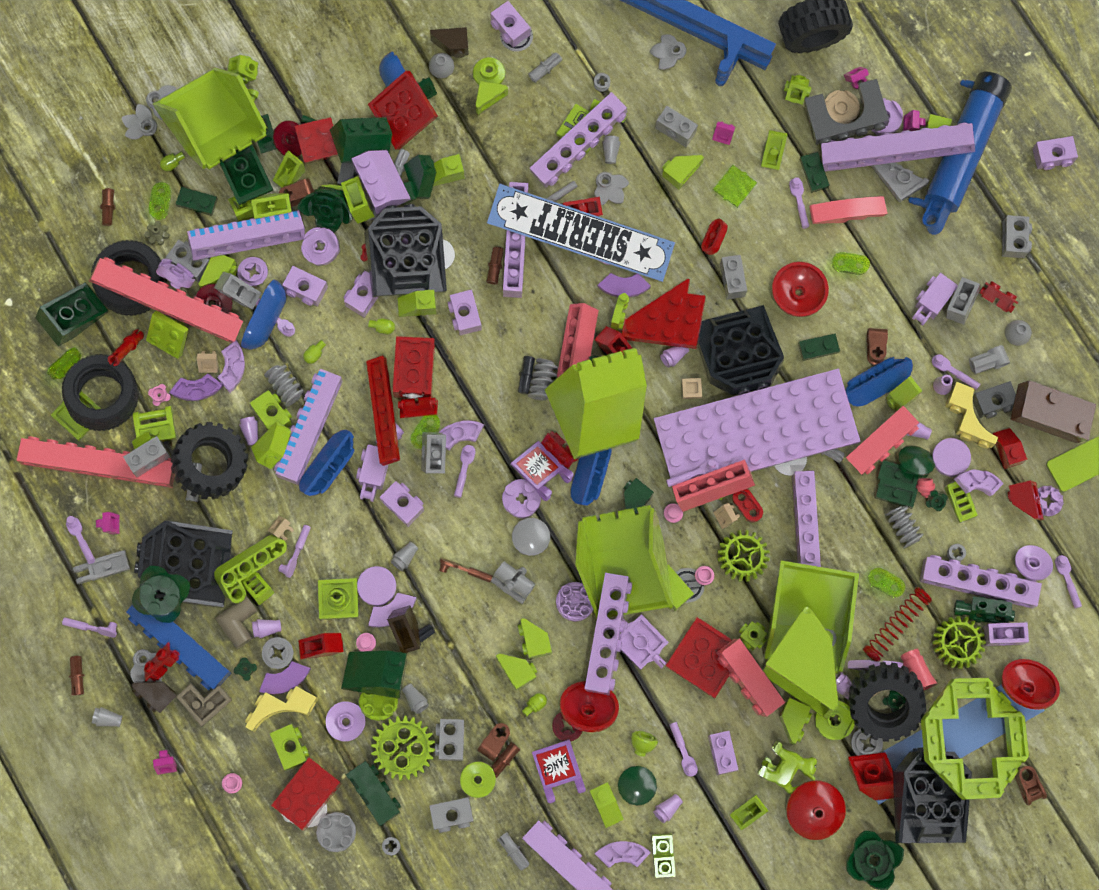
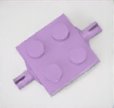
M642 614L635 621L629 624L626 622L624 633L621 632L619 640H622L621 651L639 670L652 661L662 669L667 663L659 654L669 642Z

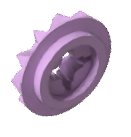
M246 258L238 267L239 279L250 286L256 287L259 284H263L267 278V265L260 258ZM256 266V272L259 274H254L253 277H251L250 279V273L248 271L253 270V268H255Z
M1042 486L1039 488L1038 493L1043 515H1056L1061 511L1064 504L1063 495L1060 494L1059 489H1055L1052 486ZM1050 494V499L1053 500L1054 503H1050L1047 508V502L1044 501L1043 498H1047Z

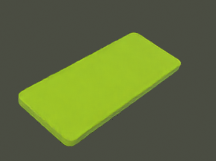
M1099 436L1046 463L1061 492H1066L1099 475Z

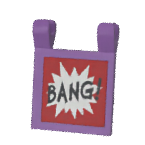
M539 441L510 464L538 492L544 501L549 500L552 491L544 486L547 482L559 474L565 483H569L574 476L573 472L561 465Z
M570 740L532 752L548 803L555 802L552 787L574 781L578 793L586 791Z

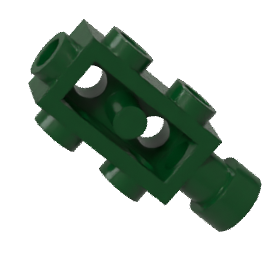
M979 596L973 597L971 604L964 603L962 600H956L954 615H969V620H974L977 623H1009L1014 621L1015 610H1012V602H1006L1002 599L992 600Z

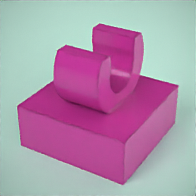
M859 66L845 73L844 77L847 82H852L854 89H858V81L861 80V83L866 82L867 79L865 77L869 73L867 68Z
M912 110L904 115L903 131L920 130L921 126H926V119L919 118L920 111Z
M718 121L712 140L730 145L735 127L732 124L728 125Z
M111 512L102 513V519L96 520V528H101L103 532L108 534H120L119 515Z
M167 750L159 751L160 759H153V767L157 775L177 772V764L173 756L170 757Z

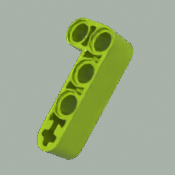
M269 535L219 566L214 572V577L225 597L234 603L242 602L246 597V591L241 581L283 555L287 550L286 542L274 535ZM262 552L261 557L256 559L257 554ZM245 562L244 568L240 570V565ZM229 573L228 578L223 580V576ZM237 589L236 594L232 596L233 590Z

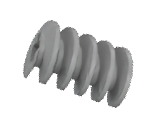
M538 358L536 359L538 364L534 367L536 371L533 372L534 379L531 380L533 386L529 388L531 393L528 394V397L543 401L548 399L544 389L554 382L551 377H557L553 370H558V366L554 365L550 360Z
M276 365L270 368L264 376L268 378L270 384H273L272 388L277 390L276 393L278 396H281V401L286 402L285 406L289 407L301 398L304 390L297 391L300 384H292L295 381V377L288 378L291 371L284 372L287 368L286 365Z
M900 506L885 514V516L891 515L888 520L889 523L895 522L892 529H899L896 536H903L899 540L900 543L906 542L903 549L919 542L920 538L924 535L923 533H916L920 529L919 526H912L916 520H909L912 513H905L909 508L908 506Z

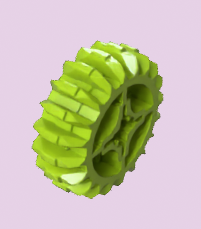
M738 530L737 537L731 532L730 538L725 537V543H720L719 545L724 550H718L717 554L723 556L717 559L718 562H724L720 569H728L724 573L726 576L730 572L733 573L731 576L732 580L735 579L736 575L739 576V582H742L743 576H745L746 582H749L750 575L756 580V573L762 575L764 572L761 568L767 569L768 567L764 562H769L770 560L769 557L764 556L770 553L769 550H763L767 543L760 544L759 542L763 538L760 536L756 540L754 538L756 536L755 532L748 536L749 530H745L744 535H742L741 530ZM740 541L748 542L754 547L746 548ZM734 544L736 556L729 560L728 550ZM740 552H742L743 554L749 553V555L746 557L747 560H745V558L738 559V557L741 555ZM758 552L759 561L757 566L753 568L751 556ZM733 564H742L745 569L747 568V571L739 570Z
M957 616L955 621L950 617L948 618V623L946 621L941 622L943 627L938 626L936 630L939 633L933 634V637L938 640L932 642L933 645H938L934 652L940 651L941 653L937 658L941 659L944 657V665L950 661V668H954L956 663L958 669H962L963 664L966 668H969L970 662L975 665L977 663L976 658H982L979 652H985V648L980 646L986 644L985 640H980L985 635L984 633L979 634L977 632L981 627L977 626L974 628L975 621H971L968 624L967 617L961 622L960 616ZM957 627L966 630L970 636H964ZM951 629V641L945 644V635ZM958 638L962 641L967 640L961 645H952ZM973 641V650L967 656V644ZM948 650H955L961 658L953 656Z

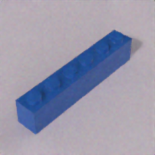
M133 605L126 611L130 615L128 619L135 626L140 624L145 628L142 631L150 639L154 636L159 641L157 645L160 648L170 643V650H177L180 654L179 660L176 662L179 665L183 662L188 667L186 671L194 678L198 675L202 679L200 683L206 689L210 690L211 688L215 689L219 685L221 686L232 674L174 622H160L151 615L139 613Z

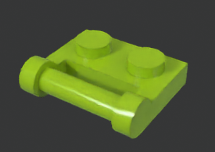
M166 406L165 409L133 413L136 438L149 432L152 438L157 436L161 442L177 439L171 406ZM164 416L167 418L165 421L141 425L143 420Z

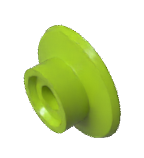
M492 57L479 60L473 68V78L478 85L480 81L501 84L506 74L504 65L498 59Z
M483 762L470 763L463 769L460 776V784L463 791L474 798L487 796L494 789L496 783L493 769ZM477 776H480L482 778V781L479 784L475 783V778Z

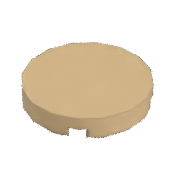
M836 90L825 99L828 113L836 122L849 124L853 123L858 117L860 104L857 97L851 92Z

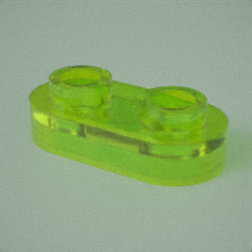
M164 182L156 183L151 191L148 210L151 217L156 220L164 219L169 211L172 192L169 185ZM164 189V192L158 193V190ZM157 206L161 207L159 211H155Z
M839 252L832 259V267L838 272L863 275L868 271L870 261L864 255ZM838 261H843L844 265L840 266ZM856 264H861L863 268H857Z
M75 347L67 350L48 368L47 374L53 380L62 379L70 367L77 363L78 360H81L82 354Z
M437 415L424 416L410 438L414 448L422 449V441H417L416 439L418 436H422L423 432H438L440 429V419ZM429 420L434 421V424L432 426H429L427 424Z
M874 568L868 575L870 585L890 597L897 598L905 592L904 581L882 568ZM875 575L880 576L881 580L879 582L875 581ZM896 585L898 590L893 591L891 586Z

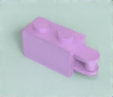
M942 273L937 278L933 276L927 283V286H929L926 292L922 290L916 298L919 301L915 306L918 308V311L912 319H917L921 322L920 325L922 326L929 317L934 320L958 287L956 283Z
M367 445V449L362 451L361 460L363 465L362 468H358L356 479H359V484L363 486L360 499L366 498L374 502L377 489H383L388 465L382 466L380 464L377 446ZM371 487L373 490L372 492L366 491V488Z

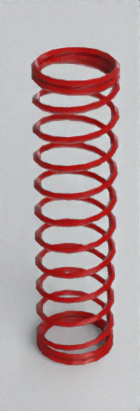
M916 587L914 589L915 594H909L911 600L905 599V605L899 606L900 611L894 612L896 617H889L891 623L885 622V628L879 629L880 634L874 635L876 640H869L871 646H864L863 651L872 660L880 662L881 658L879 655L881 657L884 656L874 648L871 641L876 642L884 650L889 651L878 641L876 635L884 638L890 645H894L883 635L881 630L889 632L896 640H899L887 628L886 624L893 626L898 632L904 634L901 629L894 625L891 618L898 620L904 627L909 628L907 624L898 618L896 612L904 615L910 622H914L902 611L901 607L909 609L912 614L919 617L914 610L909 608L906 601L912 602L919 610L924 611L920 605L913 601L911 595L918 597L925 605H929L928 603L932 602V598L924 590Z

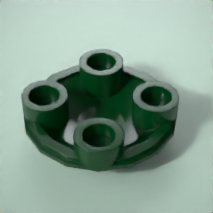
M906 446L898 454L899 468L903 472H910L926 478L935 468L932 455L921 447Z
M629 767L619 777V794L628 804L644 805L651 801L656 794V778L646 767Z

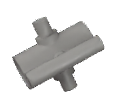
M505 561L496 570L491 580L504 593H507L521 604L525 602L527 596L536 585L525 577L526 568L521 567L516 570Z

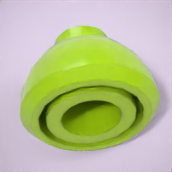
M635 731L631 735L632 746L635 749L634 753L638 756L645 757L646 753L654 750L658 744L657 738L647 732Z

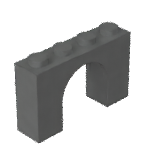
M877 79L859 83L858 91L864 111L861 117L853 123L842 124L833 120L828 113L823 93L805 98L804 105L816 145L829 143L831 140L837 139L843 141L855 134L862 136L870 130L880 131L888 126L889 118Z

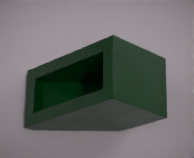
M417 155L403 166L409 182H413L416 198L429 199L437 172L431 155Z
M637 478L633 482L629 480L623 488L625 490L623 494L624 510L634 508L635 514H638L637 507L645 506L652 498L654 492Z

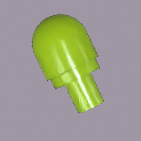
M182 151L176 155L174 153L168 154L161 159L160 167L164 171H171L180 165L179 161L186 157Z
M383 318L377 321L369 320L368 327L376 328L378 333L389 335L395 330V324L391 320Z
M320 340L316 346H309L303 354L304 361L308 364L315 363L321 357V350L326 344Z
M542 693L533 695L527 702L528 706L522 710L523 714L527 717L532 712L536 713L543 709L547 704L546 696Z

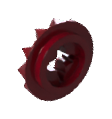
M561 712L558 713L552 723V730L555 736L561 741L570 740L572 742L578 739L583 731L572 727L574 733L569 730L561 732L564 728L562 719L564 721L565 719Z

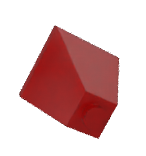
M886 752L848 757L849 765L860 792L875 801L894 798L893 769Z

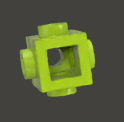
M245 55L229 58V72L240 74L244 84L256 80L258 62Z
M792 75L791 80H787L784 91L787 92L785 100L803 105L805 97L808 98L812 87H809L810 80L802 75Z
M752 621L749 625L745 623L739 630L741 635L738 639L743 642L748 650L754 651L756 647L760 649L767 641L764 638L767 635L765 627L758 622L754 623ZM754 632L757 638H752L750 633Z

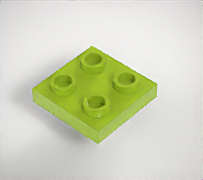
M156 310L151 317L146 341L179 359L183 354L189 329L185 327L184 322H177V319L172 320Z
M357 578L318 580L319 620L359 618Z

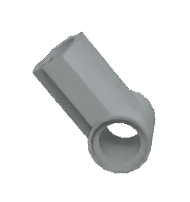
M1003 345L988 350L987 353L969 359L970 368L975 375L992 368L999 369L1010 364Z

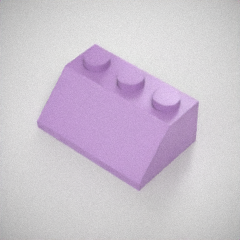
M387 150L368 151L352 158L353 167L361 180L376 215L380 214L386 206H398L411 200Z

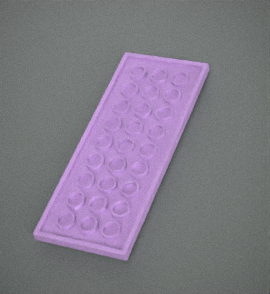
M839 369L654 418L670 478L697 470L701 464L711 459L718 462L719 469L745 460L750 471L753 472L860 443Z

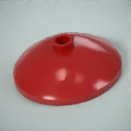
M793 262L785 265L777 272L772 283V295L777 306L785 313L795 317H807L818 312L826 303L829 294L828 281L823 272L807 262ZM795 291H800L802 295H796Z
M1018 659L1010 662L1003 670L1001 676L1003 689L1017 704L1029 709L1041 710L1049 708L1058 699L1060 694L1059 682L1053 672L1043 664L1029 659Z
M586 681L577 682L569 686L563 692L560 700L561 714L569 725L584 732H599L609 728L616 721L619 713V703L611 690L609 695L588 692L585 690Z
M812 780L802 783L791 793L786 805V815L790 826L797 834L810 840H822L832 836L840 829L845 819L846 805L843 796L833 785L825 781ZM817 810L822 811L820 816L815 815Z

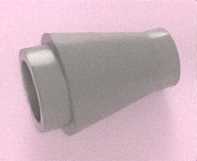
M605 136L604 141H602L605 163L616 164L621 142L617 136Z
M409 542L392 556L391 563L400 571H403L404 568L407 569L418 547L414 543Z
M412 684L402 689L411 711H414L415 714L423 712L429 706L427 703L428 699L415 689Z
M103 707L100 709L95 708L92 719L93 724H96V726L120 727L122 715H118Z

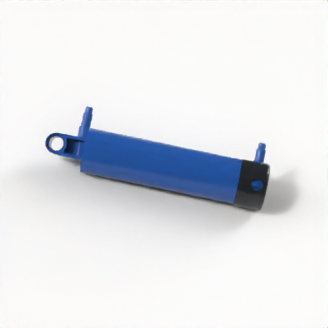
M984 71L977 75L975 81L961 80L960 82L961 86L971 88L957 125L960 123H972L975 152L943 156L925 195V199L909 198V203L926 208L922 221L929 234H939L943 230L949 214L958 211L1000 112L1011 92L1012 85L1009 80L997 73Z

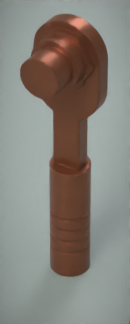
M440 558L439 571L446 573L451 566L468 572V575L489 583L491 582L493 575L472 567L469 569L450 560Z

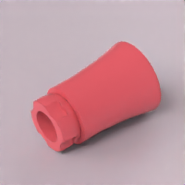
M918 649L908 651L900 656L903 665L909 669V673L913 671L917 675V679L921 681L924 691L938 684Z

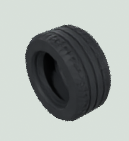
M122 240L121 242L118 241L108 245V247L104 248L105 250L98 254L91 273H93L97 261L100 258L104 259V257L115 261L114 264L117 266L124 262L136 261L148 267L151 281L156 283L161 281L167 284V279L156 273L161 262L157 253L146 244L133 240ZM92 283L98 298L114 313L136 316L137 314L146 313V311L151 309Z
M103 354L90 355L78 360L67 371L62 382V398L68 413L76 423L93 431H106L122 425L133 415L139 397L136 380L130 368L123 361L117 366H113L116 361L112 365L109 364V356ZM106 376L113 378L120 384L121 393L119 398L113 405L105 409L89 408L80 401L82 387L95 377Z

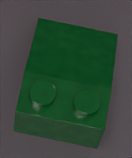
M253 145L240 152L235 150L236 154L225 161L220 159V167L239 205L273 191V187Z
M85 282L40 306L35 318L59 347L82 333L107 314L108 310Z
M388 650L349 652L341 689L400 699L407 665V653Z

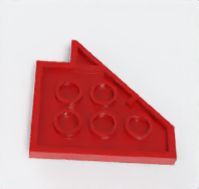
M686 279L626 318L622 335L628 341L697 349L706 296L689 294L690 279Z

